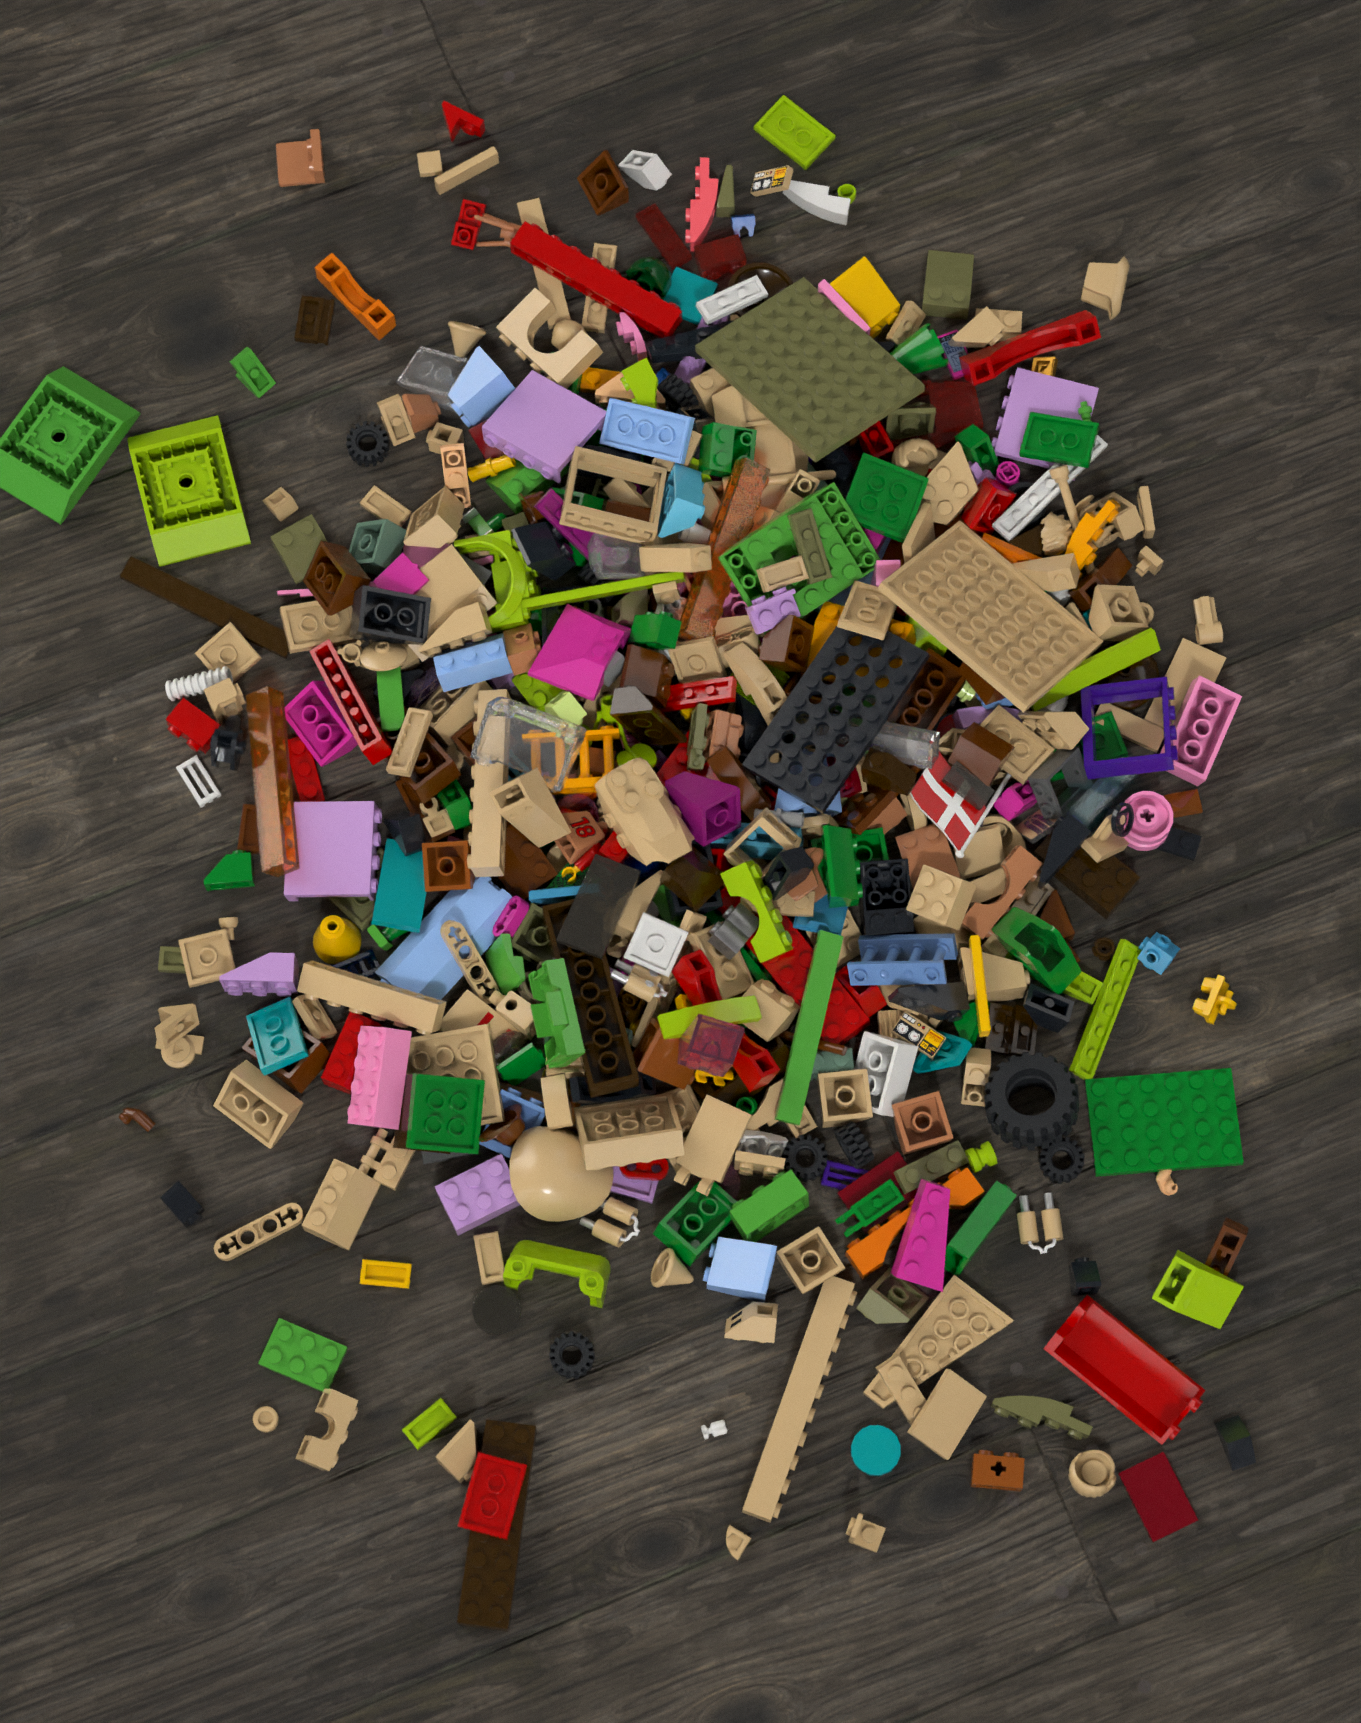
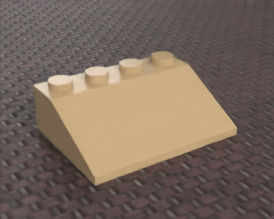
M452 544L419 569L429 579L415 594L431 598L427 640L455 610L479 602L485 606L487 612L497 604L496 599ZM408 644L422 662L428 658V656L419 652V648L422 645Z
M671 1093L574 1107L586 1170H601L612 1166L623 1167L632 1163H648L653 1160L674 1159L677 1156L684 1155L682 1128Z

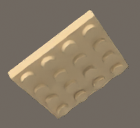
M490 1024L411 1038L406 1074L485 1080L481 1126L505 1122Z

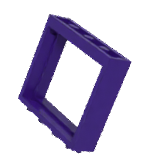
M1167 677L1092 685L1081 689L1082 721L1089 728L1083 736L1084 768L1087 779L1174 770V760H1178L1177 745L1173 746V740H1177L1176 726H1172V720H1176L1175 706H1171V700H1175L1174 687H1169ZM1162 697L1165 753L1096 760L1094 705Z

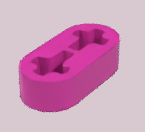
M519 896L512 897L495 922L492 930L493 935L498 938L500 934H510L512 938L529 910V903Z

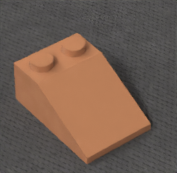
M934 823L895 837L902 859H908L909 876L913 890L923 864L961 878L948 839Z

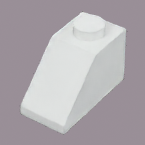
M632 150L618 165L623 172L641 186L652 190L662 188L666 184V180L672 175L658 155Z

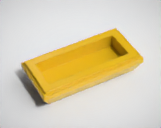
M362 1259L360 1284L409 1289L412 1264Z

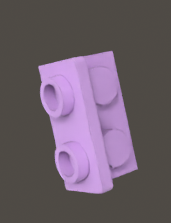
M786 586L772 591L774 595L766 599L765 595L751 600L752 605L745 609L756 635L774 628L788 615L801 616L793 594L796 593L795 588L787 590Z

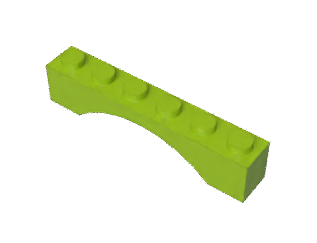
M644 358L622 370L621 372L624 377L620 380L626 391L632 390L635 398L631 399L633 403L657 409L656 392L658 379L647 358ZM692 458L689 468L698 471L699 460ZM701 474L702 482L712 481L709 475Z

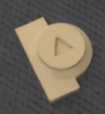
M186 1034L166 1050L158 1047L157 1041L155 1048L161 1049L162 1058L167 1065L173 1068H184L191 1064L196 1054L202 1055L205 1038Z

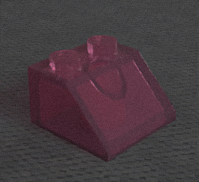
M698 1014L679 1039L677 1064L707 1072L713 1076L724 1077L734 1063L745 1027Z

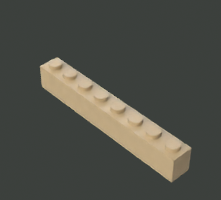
M507 689L480 690L478 692V700L474 702L477 721H474L473 724L476 743H473L472 746L475 765L471 767L474 787L470 789L473 809L469 811L472 832L468 833L471 854L467 856V865L475 877L504 876L507 820L500 815L488 792L508 782L512 699Z

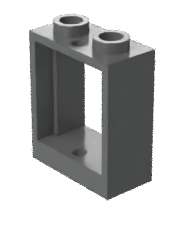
M1074 747L1072 750L1057 749L1028 777L1044 819H1058L1061 816L1064 818L1094 788L1091 779H1087L1084 760L1079 747ZM1061 769L1068 788L1057 798L1050 779Z

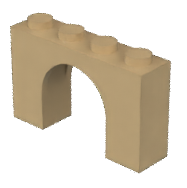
M534 288L498 324L496 328L501 334L499 338L506 346L513 345L516 348L514 352L523 361L527 358L531 362L530 367L535 372L543 373L549 380L568 389L603 352L599 345L583 330L557 352L546 354L536 351L533 346L535 334L556 312V309L550 300Z

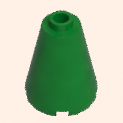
M929 323L923 325L889 353L912 374L949 365L948 359H944L942 356L944 349L933 329L930 330Z

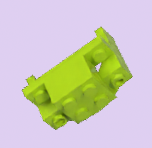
M506 530L454 540V547H457L462 555L477 551H489L490 555L494 556L491 568L497 604H504L498 611L488 617L493 632L490 634L503 633V631L527 625L528 619L531 618V613L528 608L522 609L521 601L525 598L541 596V589L539 585L536 586L535 577H538V572L527 566L521 552L518 551L519 547L511 531Z

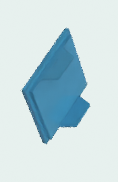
M825 895L814 903V917L795 916L793 928L814 933L823 930L841 936L848 906L829 908L828 896Z

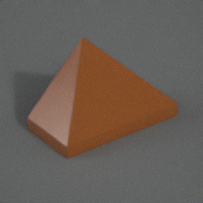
M1198 789L1162 795L1171 805L1173 818L1203 812Z

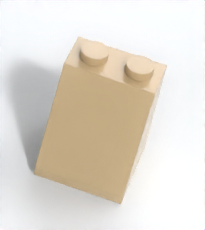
M963 947L960 948L957 963L960 980L964 984L968 1002L971 1004L975 1002L970 950ZM982 952L987 1001L994 1003L1023 998L1025 990L1028 989V984H1030L1029 972L1024 970L1023 963Z

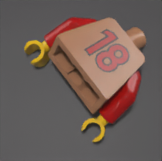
M564 808L560 811L571 833L555 840V843L569 864H575L574 867H566L562 871V878L566 874L573 875L567 881L568 885H572L576 882V874L579 871L583 872L596 860L605 835L609 832V828L605 821L596 822L588 811L578 812Z

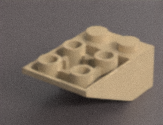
M538 768L488 792L500 815L538 848L571 833Z

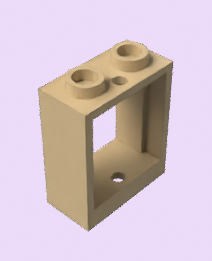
M766 807L727 845L724 855L733 866H738L752 860L738 846L758 826L784 848L781 852L799 847L802 839ZM775 858L764 869L760 867L762 871V880L766 875L767 871L769 870L770 866L772 865L773 861L775 860Z

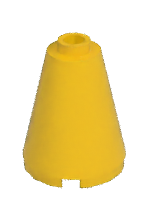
M330 915L324 918L316 929L313 937V946L318 957L325 963L344 965L358 955L361 947V934L353 922L339 916Z

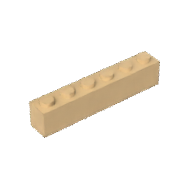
M309 961L303 964L297 991L304 993V997L308 999L318 1000L321 998L327 1000L326 1003L334 1007H341L343 1005L349 1007L350 1012L357 1014L366 1012L372 1014L371 1018L380 1021L388 1019L394 1021L395 1026L402 1028L411 1026L417 1028L416 1032L430 1035L440 1030L446 1006L445 1001L316 961Z

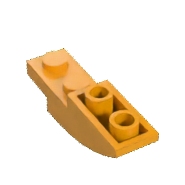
M1114 499L1108 500L1097 515L1093 512H1087L1079 522L1069 541L1065 554L1074 553L1079 571L1085 565L1089 566L1097 557L1095 552L1098 550V547L1092 541L1096 542L1103 535L1104 530L1102 528L1106 523H1112L1119 514L1117 510L1121 505Z

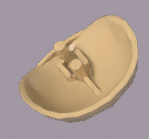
M535 1126L525 1130L517 1138L509 1161V1176L515 1197L525 1211L541 1220L561 1222L585 1216L603 1204L612 1187L613 1166L601 1170H586L577 1133L563 1128L549 1130L548 1126Z

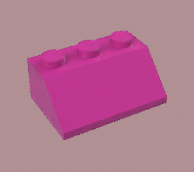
M325 681L310 682L280 711L321 767L349 753L358 745Z

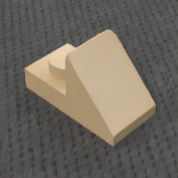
M399 394L377 402L381 413V420L393 446L415 438Z
M184 1004L158 1009L161 1021L155 1027L158 1047L166 1050L199 1025L196 1005Z

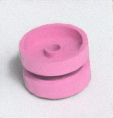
M1141 791L1132 794L1124 803L1132 806L1134 822L1129 834L1123 838L1129 843L1127 846L1135 850L1149 851L1156 849L1165 842L1172 827L1173 810L1171 805L1162 795L1153 791ZM1129 813L1127 815L1126 824L1124 825V830L1126 829L1128 824Z

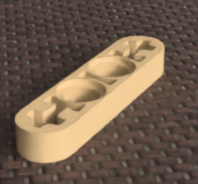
M454 920L446 921L440 929L441 937L474 994L486 1004H491L489 998L496 989L499 990V987L464 926ZM450 927L457 928L455 935L460 941L457 942L453 936L448 935L451 932ZM467 945L470 953L466 958L461 959L459 950L462 946ZM474 966H480V976L473 979L470 975L471 969ZM483 982L487 988L492 989L489 992V997L485 995L483 996V994H485V989L482 985H480V983Z
M288 1203L218 1239L214 1245V1252L220 1260L230 1261L298 1226L304 1218L303 1210L296 1203ZM288 1210L299 1211L296 1214V1220L292 1221L291 1218H287L284 1220L286 1225L282 1227L277 1215L281 1214L283 1219L289 1215ZM267 1220L276 1221L277 1228L274 1232L267 1233L264 1231L263 1225ZM246 1231H251L255 1235V1239L251 1244H244L241 1241V1236ZM236 1237L241 1249L238 1250L235 1245L229 1249L230 1254L219 1253L222 1250V1244L226 1243L227 1246L234 1244L232 1238Z

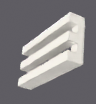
M197 755L176 767L200 808L204 807V804L208 802L211 803L214 798L221 797V793ZM196 763L213 793H208L191 764ZM186 767L205 797L203 799L200 798L183 769Z

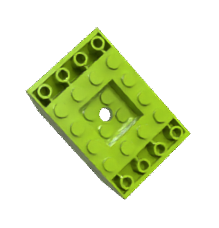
M218 415L127 438L159 567L251 544ZM190 478L193 480V483L190 487L184 488L180 486L181 480Z

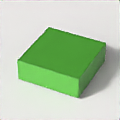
M371 925L368 928V933L381 949L388 951L393 947L392 943L385 937L377 925Z

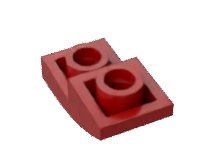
M463 199L451 245L474 250L482 225V221L476 220L474 216L484 217L486 204Z

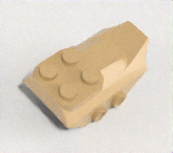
M641 757L632 759L610 771L595 784L606 824L616 832L620 846L626 848L628 853L646 866L654 861L670 863L692 851L691 842L695 840L694 836L681 818L680 809L677 805L672 804L668 798L669 794L666 787L662 785L646 760Z

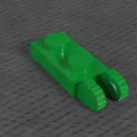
M889 1179L849 1207L850 1210L835 1219L837 1224H842L851 1215L854 1214L859 1222L854 1226H850L844 1232L845 1236L848 1237L902 1202L904 1197L893 1181Z

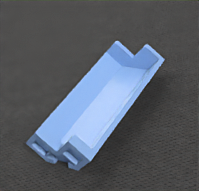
M475 877L473 889L450 890L422 920L420 932H411L375 973L381 978V982L441 1000L463 976L462 971L441 937L440 929L442 925L448 920L461 923L481 956L497 939L492 932L493 926L512 896L503 888L500 889L496 886L490 877ZM450 927L451 932L448 935L453 936L457 942L460 941L455 935L457 928ZM467 945L462 946L459 950L461 959L466 958L470 953Z

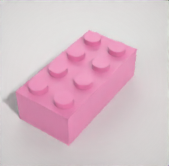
M1200 675L1191 682L1176 720L1173 723L1176 726L1177 740H1173V746L1177 745L1178 760H1174V770H1168L1167 772L1196 786L1206 781L1242 698L1241 695ZM1165 744L1160 754L1165 753Z
M361 1026L358 1034V1051L354 1061L355 1073L351 1084V1102L347 1112L348 1124L399 1130L412 1031L387 1027Z

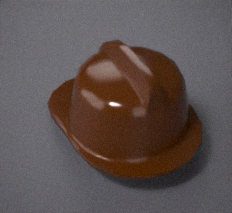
M544 491L534 492L525 496L520 492L518 493L529 525L547 521L534 507L545 494Z
M513 1104L503 1109L505 1122L490 1124L480 1135L479 1141L487 1142L495 1138L503 1145L510 1146L515 1144L517 1138L525 1130V1121L521 1116V1105Z

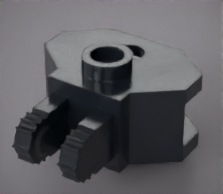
M230 715L225 726H219L218 729H215L210 742L211 766L219 767L220 762L231 763L230 770H238L241 754H244L246 749V740H243V730L240 727V717Z

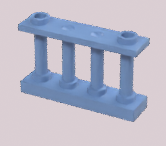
M955 933L860 935L858 943L861 962L847 963L850 985L946 984L944 960H953L958 956Z

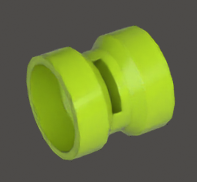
M989 1141L982 1143L980 1149L969 1148L965 1150L969 1165L974 1173L981 1171L985 1164L991 1167L998 1163Z

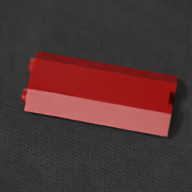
M1088 1295L1080 1302L1044 1347V1350L1161 1445H1163L1168 1437L1173 1440L1180 1432L1181 1428L1178 1425L1190 1410L1195 1413L1204 1402L1200 1397L1206 1391Z

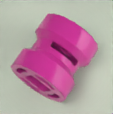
M1005 461L998 466L995 479L1006 488H1009L1011 485L1018 483L1020 469L1015 463Z

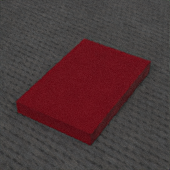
M898 1151L837 1193L846 1208L850 1210L849 1207L891 1179L904 1197L902 1202L864 1228L861 1227L864 1234L875 1225L881 1224L897 1210L907 1206L916 1196L918 1188L904 1195L893 1173L907 1165ZM853 1214L852 1217L854 1218V1220L856 1221V1223H858V1222H859L858 1219H857L856 1216Z
M1164 1451L1118 1473L1152 1543L1198 1521Z

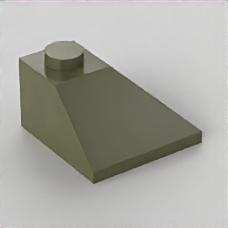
M890 1267L869 1289L856 1309L876 1324L908 1323L927 1302L929 1297L909 1281L892 1275V1268Z

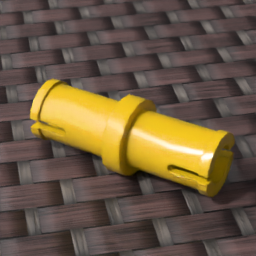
M506 455L495 459L488 458L482 464L467 468V473L470 480L475 482L490 475L494 477L500 471L515 467L516 461L515 458H510Z

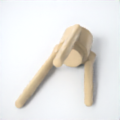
M357 640L356 643H349L344 647L341 645L337 646L338 654H341L345 661L349 663L354 662L356 666L365 668L360 662V655L363 650L361 645L365 642L364 640Z

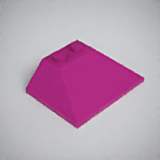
M567 604L528 671V676L594 701L604 684V673L617 649L625 647L629 640L631 628Z

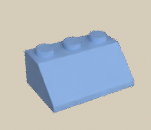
M504 633L487 637L481 641L465 643L463 647L451 650V648L442 650L441 654L433 656L437 677L444 692L513 673L507 657Z

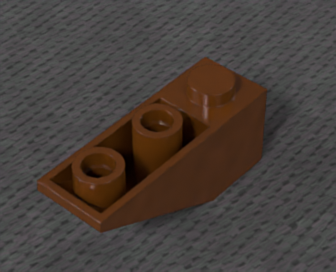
M1116 548L1077 584L1076 588L1071 589L1068 593L1082 611L1091 609L1095 587L1097 585H1117L1133 565L1121 550Z

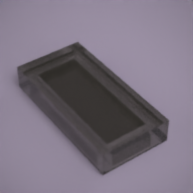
M958 761L954 763L941 780L979 811L994 793L991 787L985 785Z

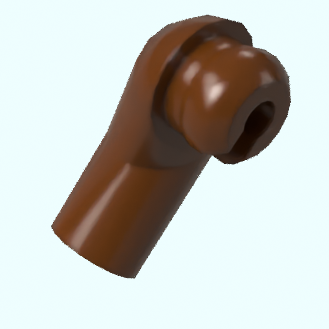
M126 1107L119 1115V1119L125 1125L134 1120L147 1132L156 1124L140 1109Z

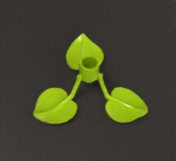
M613 695L602 697L600 701L601 711H597V718L592 730H597L601 718L608 724L617 722L625 751L617 755L618 766L641 757L653 768L657 764L654 750L643 743L635 744L631 748L629 747L623 726L610 715ZM581 724L575 729L560 728L555 732L590 730V728L585 724ZM579 742L564 743L565 751L579 752Z

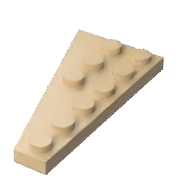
M954 1275L944 1287L943 1292H940L893 1355H899L918 1386L1013 1323L1014 1320ZM879 1373L863 1392L864 1395L882 1409L895 1401Z

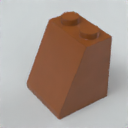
M652 1016L632 1053L636 1069L685 1090L687 1084L691 1085L694 1081L695 1069L697 1067V1064L691 1063L685 1037L664 1039L658 1019Z

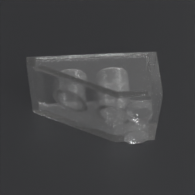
M420 346L396 382L415 394L430 395L432 402L437 401L439 407L455 412L450 406L454 402L448 394L469 359Z

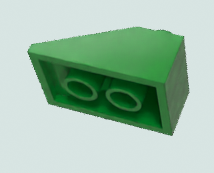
M699 1181L659 1222L653 1233L668 1248L673 1249L675 1254L689 1267L732 1220L730 1210H732L731 1207L737 1201L715 1182L709 1195L706 1196L696 1191L700 1183Z

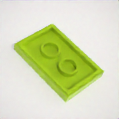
M784 95L754 125V130L805 170L835 140L836 136Z

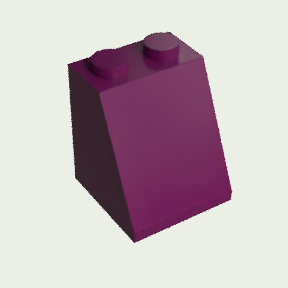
M685 771L665 781V787L669 794L668 798L673 805L678 806L682 814L681 818L694 836L695 841L704 847L741 827L740 788Z

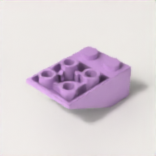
M268 953L219 976V980L224 991L228 992L229 995L239 996L243 995V992H252V995L255 996L277 993V996L290 997L291 994H298L299 964L295 953Z

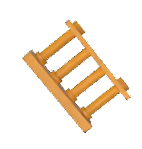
M602 726L600 730L542 733L540 730L528 731V734H522L524 745H531L532 770L538 768L541 775L540 744L555 743L556 776L554 780H544L552 795L597 792L595 784L614 769L613 740L621 739L619 728L615 729L614 726ZM603 740L605 773L602 774V777H593L590 774L589 741ZM579 742L580 775L578 778L568 779V776H566L564 743Z

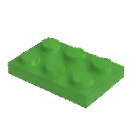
M279 1318L258 1364L323 1392L324 1388L330 1389L348 1348Z

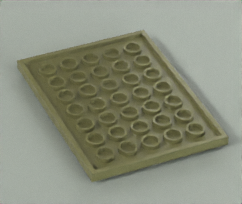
M804 277L695 345L696 353L814 462L822 459L925 391V385L863 329L849 320Z

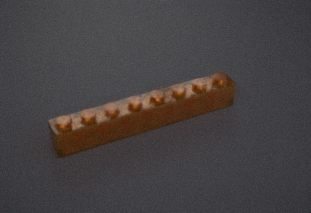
M749 458L735 461L706 544L711 547L712 569L696 572L680 618L682 624L678 636L687 641L715 637V627L723 614L722 607L725 599L730 594V584L732 581L718 557L730 546L746 537L752 530L755 512L761 505L760 498L762 492L768 485L770 469Z
M266 686L246 695V710L248 714V732L250 736V754L256 802L260 865L262 872L280 877L300 869L284 695L283 692Z

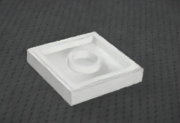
M643 912L623 957L669 977L689 932Z

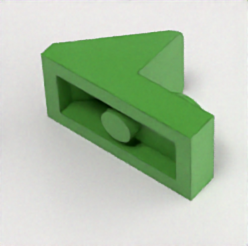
M246 347L230 361L237 371L236 377L257 398H260L276 384L250 348Z

